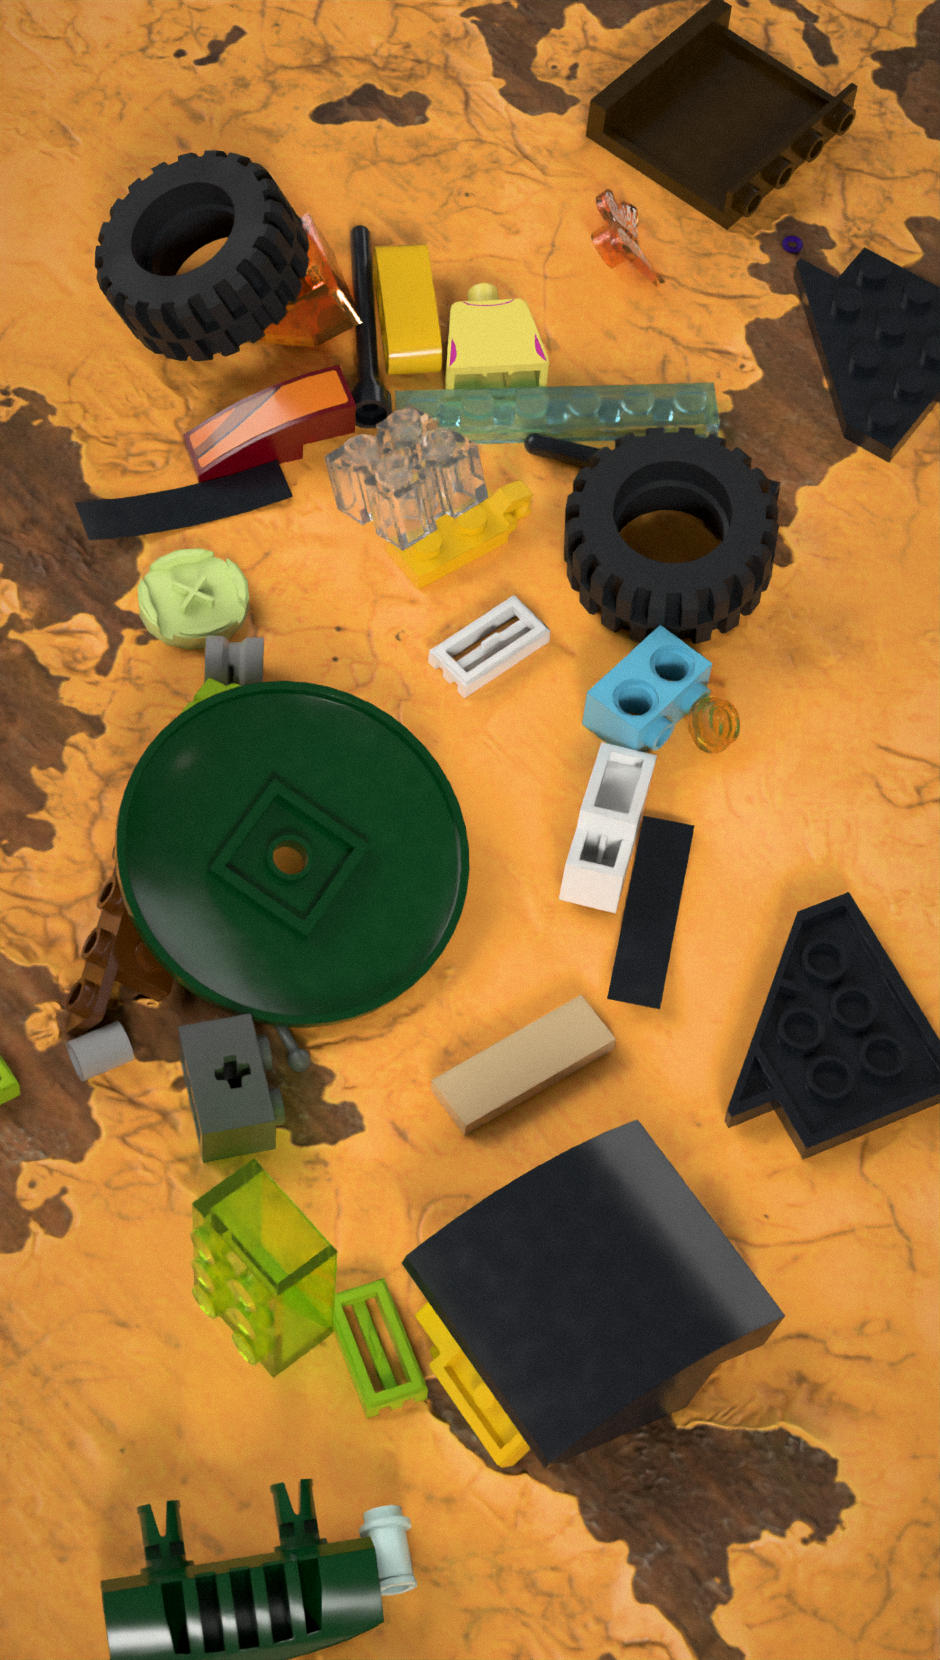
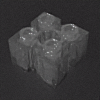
M412 405L394 411L387 419L376 425L378 434L375 436L368 434L353 436L342 446L324 456L337 509L361 525H365L373 520L376 534L402 551L436 531L437 525L435 520L447 514L455 519L489 498L478 445L451 428H438L436 419Z

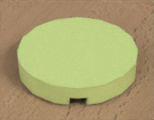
M201 548L176 550L159 557L149 566L150 571L144 576L143 581L142 578L138 585L139 616L149 633L167 645L186 650L205 649L207 635L224 636L229 640L243 627L249 612L247 579L237 564L226 558L225 562L220 558L214 557L213 551Z

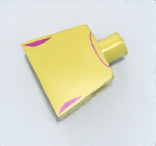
M489 283L474 285L467 292L468 301L455 302L451 305L444 388L445 403L545 398L549 360L527 302L520 298L499 299L497 287Z

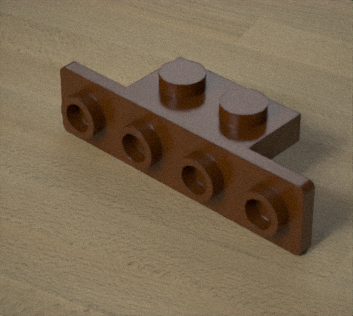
M115 845L112 851L113 859H115ZM116 865L112 877L103 886L97 900V908L102 910L97 927L91 931L82 948L81 957L86 960L82 976L72 987L65 1007L70 1012L65 1033L75 1038L101 1022L114 981L157 1002L170 995L174 978L158 963L145 946L132 924L122 899L117 880Z

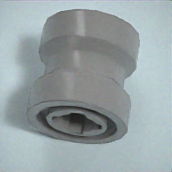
M206 636L204 683L208 678H212L226 686L231 683L243 686L263 682L264 637H246L242 642H229L224 636Z

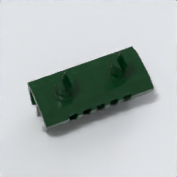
M300 1479L298 1483V1514H295L284 1482L270 1486L280 1546L274 1547V1552L194 1565L193 1560L187 1561L179 1510L181 1507L180 1500L166 1502L165 1536L159 1534L151 1505L138 1506L136 1509L140 1518L146 1568L140 1569L139 1575L100 1581L110 1660H289L348 1641L384 1622L376 1553L372 1539L369 1536L328 1543L326 1538L320 1539L312 1486H314L313 1479Z

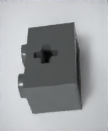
M251 1013L178 1026L179 1058L202 1162L276 1149V1125L285 1124L284 1105L279 1087L268 1088L265 1072L273 1070L270 1045L266 1034L256 1036ZM230 1085H236L235 1089H230Z

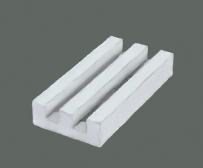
M513 595L429 650L428 663L434 669L440 667L443 670V678L449 684L455 682L458 685L457 692L465 699L547 644L550 640L551 630ZM515 616L520 619L500 633L496 632L483 640L479 647L458 661L453 659V657Z

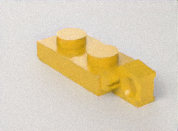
M521 479L500 487L495 494L490 489L482 490L479 494L476 492L387 540L386 552L412 583L421 589L507 543L508 534L518 527V520L531 514L532 510L530 507L533 493Z
M427 1302L414 1316L435 1344L429 1350L433 1361L428 1366L497 1466L499 1465L501 1468L514 1466L531 1448L432 1306Z

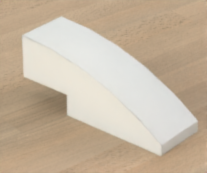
M601 742L580 809L576 832L566 860L558 900L616 913L643 815L657 755Z

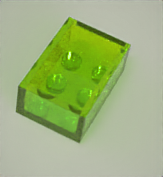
M255 1159L249 1161L192 1202V1232H190V1238L193 1243L191 1266L194 1271L192 1294L207 1316L211 1319H216L220 1316L234 1332L231 1335L232 1341L243 1358L253 1366L260 1362L274 1378L333 1334L338 1251Z

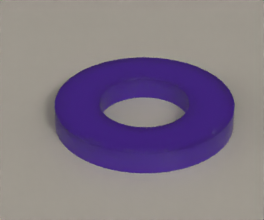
M788 236L782 242L783 249L790 253L799 252L803 246L801 239L795 236ZM795 242L797 246L790 247L788 246V243Z

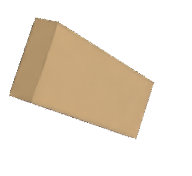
M579 995L432 1079L431 1091L465 1136L614 1050L616 1038L585 998Z

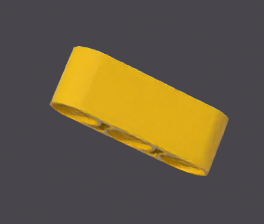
M427 244L374 247V283L387 375L441 372V334Z

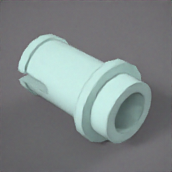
M398 1505L381 1506L366 1511L363 1514L364 1524L359 1527V1534L361 1538L370 1536L375 1547L381 1596L396 1595L413 1590L417 1587V1580L413 1573L406 1531L411 1528L410 1518L403 1516L402 1507Z

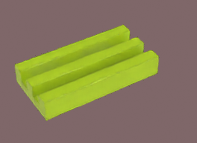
M385 1278L324 1297V1308L366 1418L379 1415V1410L390 1407V1410L403 1407V1402L414 1399L415 1403L427 1399L428 1388ZM375 1298L407 1383L399 1386L396 1384L365 1300ZM350 1305L383 1391L375 1393L343 1307Z

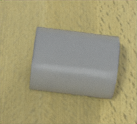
M119 1021L66 1042L69 1058L82 1082L134 1060L131 1043Z

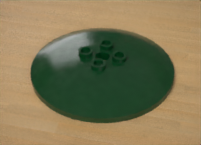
M271 681L238 686L208 697L178 715L161 730L136 764L122 796L115 829L114 857L118 884L132 924L145 946L158 963L194 995L234 1016L251 1013L253 1022L292 1028L330 1026L352 1021L390 1004L412 988L443 953L454 934L462 914L468 889L470 866L466 825L456 795L438 762L405 726L380 708L350 693L307 682ZM281 847H290L296 850L303 859V870L296 874L282 872L274 863L273 852Z

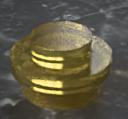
M715 696L700 698L692 705L688 717V729L694 743L700 750L709 754L722 752L737 740L741 724L739 714L732 703Z

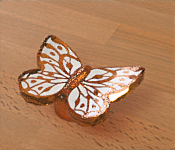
M609 189L597 195L596 205L598 211L607 223L593 231L590 235L595 249L605 264L613 269L627 260L656 288L666 283L656 274L639 247L637 240L639 213L637 208L625 201L617 204L613 193Z

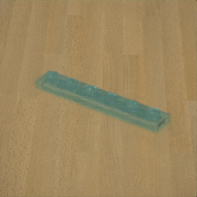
M714 383L395 391L394 406L398 446L524 443L526 437L532 433L570 442L613 441L629 433H634L636 438L645 436L647 428L664 427V432H678L679 427L695 429L696 436L707 438L709 433L718 436L720 427Z

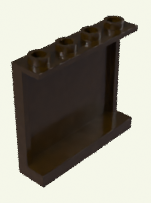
M711 0L590 100L586 137L728 230L742 216H751L759 207L762 199L774 188L777 190L783 188L790 180L793 172L805 161L808 163L814 161L831 138L836 134L838 136L843 135L850 128L856 116V110L853 107L858 86L851 83L836 97L832 96L729 30L732 6L724 0Z

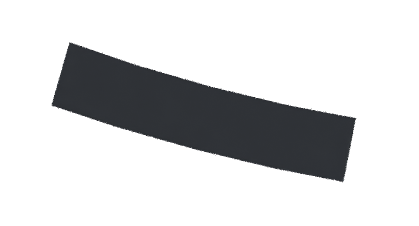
M274 460L229 476L177 489L125 498L75 502V505L90 541L140 536L191 527L246 513L293 497L278 460Z
M643 816L607 999L660 1009L695 825Z

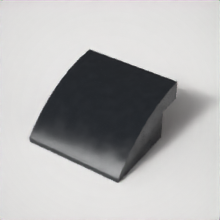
M638 1119L572 1147L508 1183L429 1237L407 1254L402 1261L406 1271L545 1469L686 1408L718 1364L764 1345L785 1317V1314Z

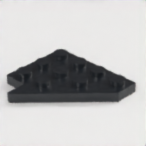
M865 247L839 278L800 258L796 263L794 280L843 437L890 463L940 401V287Z
M849 892L797 912L724 1120L727 1127L731 1128L774 1110L804 1160L940 1103V1039Z

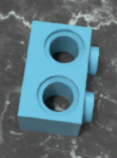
M659 625L587 691L582 725L607 744L645 753L649 749L657 751L670 738L678 721L686 714L693 717L706 704L711 694L708 683L713 663Z

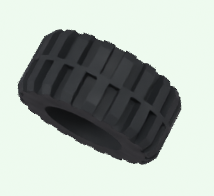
M205 150L203 156L198 157L196 153L191 152L178 156V161L170 165L163 162L153 167V174L143 181L140 178L135 180L128 187L129 194L123 200L119 198L110 209V221L103 222L99 232L98 242L101 245L96 246L95 268L97 269L96 279L100 290L134 336L147 349L155 354H164L166 358L179 361H187L189 356L193 361L213 360V354L221 353L222 356H229L239 352V346L249 340L254 344L265 336L263 331L270 324L278 325L287 315L285 307L289 301L295 303L302 289V283L299 278L306 277L309 263L307 255L309 241L307 233L302 227V221L264 167L258 163H253L250 158L236 153H229L227 156L224 151ZM228 237L223 247L205 264L187 273L176 275L183 263L198 249L213 241Z
M664 427L647 428L645 436L636 438L634 433H629L615 439L614 450L611 451L607 446L602 447L590 457V468L586 466L580 469L573 481V492L568 495L565 508L564 561L567 563V577L571 588L577 592L580 591L579 602L589 614L595 615L600 611L601 624L614 633H618L621 628L630 631L629 639L641 643L661 625L679 639L691 638L693 644H698L711 640L712 630L718 629L720 633H727L739 625L740 613L743 616L750 615L758 606L761 592L767 590L772 577L779 525L777 524L779 510L776 497L769 492L770 482L764 472L759 468L750 470L752 458L740 448L736 447L733 451L725 448V439L709 433L707 438L696 436L695 429L679 427L678 432H664ZM659 510H675L691 514L703 520L716 532L721 543L713 551L696 560L683 563H664L637 553L623 540L619 532L629 522L646 513Z

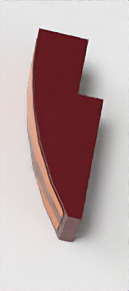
M335 365L275 384L234 403L184 434L183 443L198 482L201 483L229 476L274 460H278V463L281 464L303 459V445L355 433L356 404L340 365Z

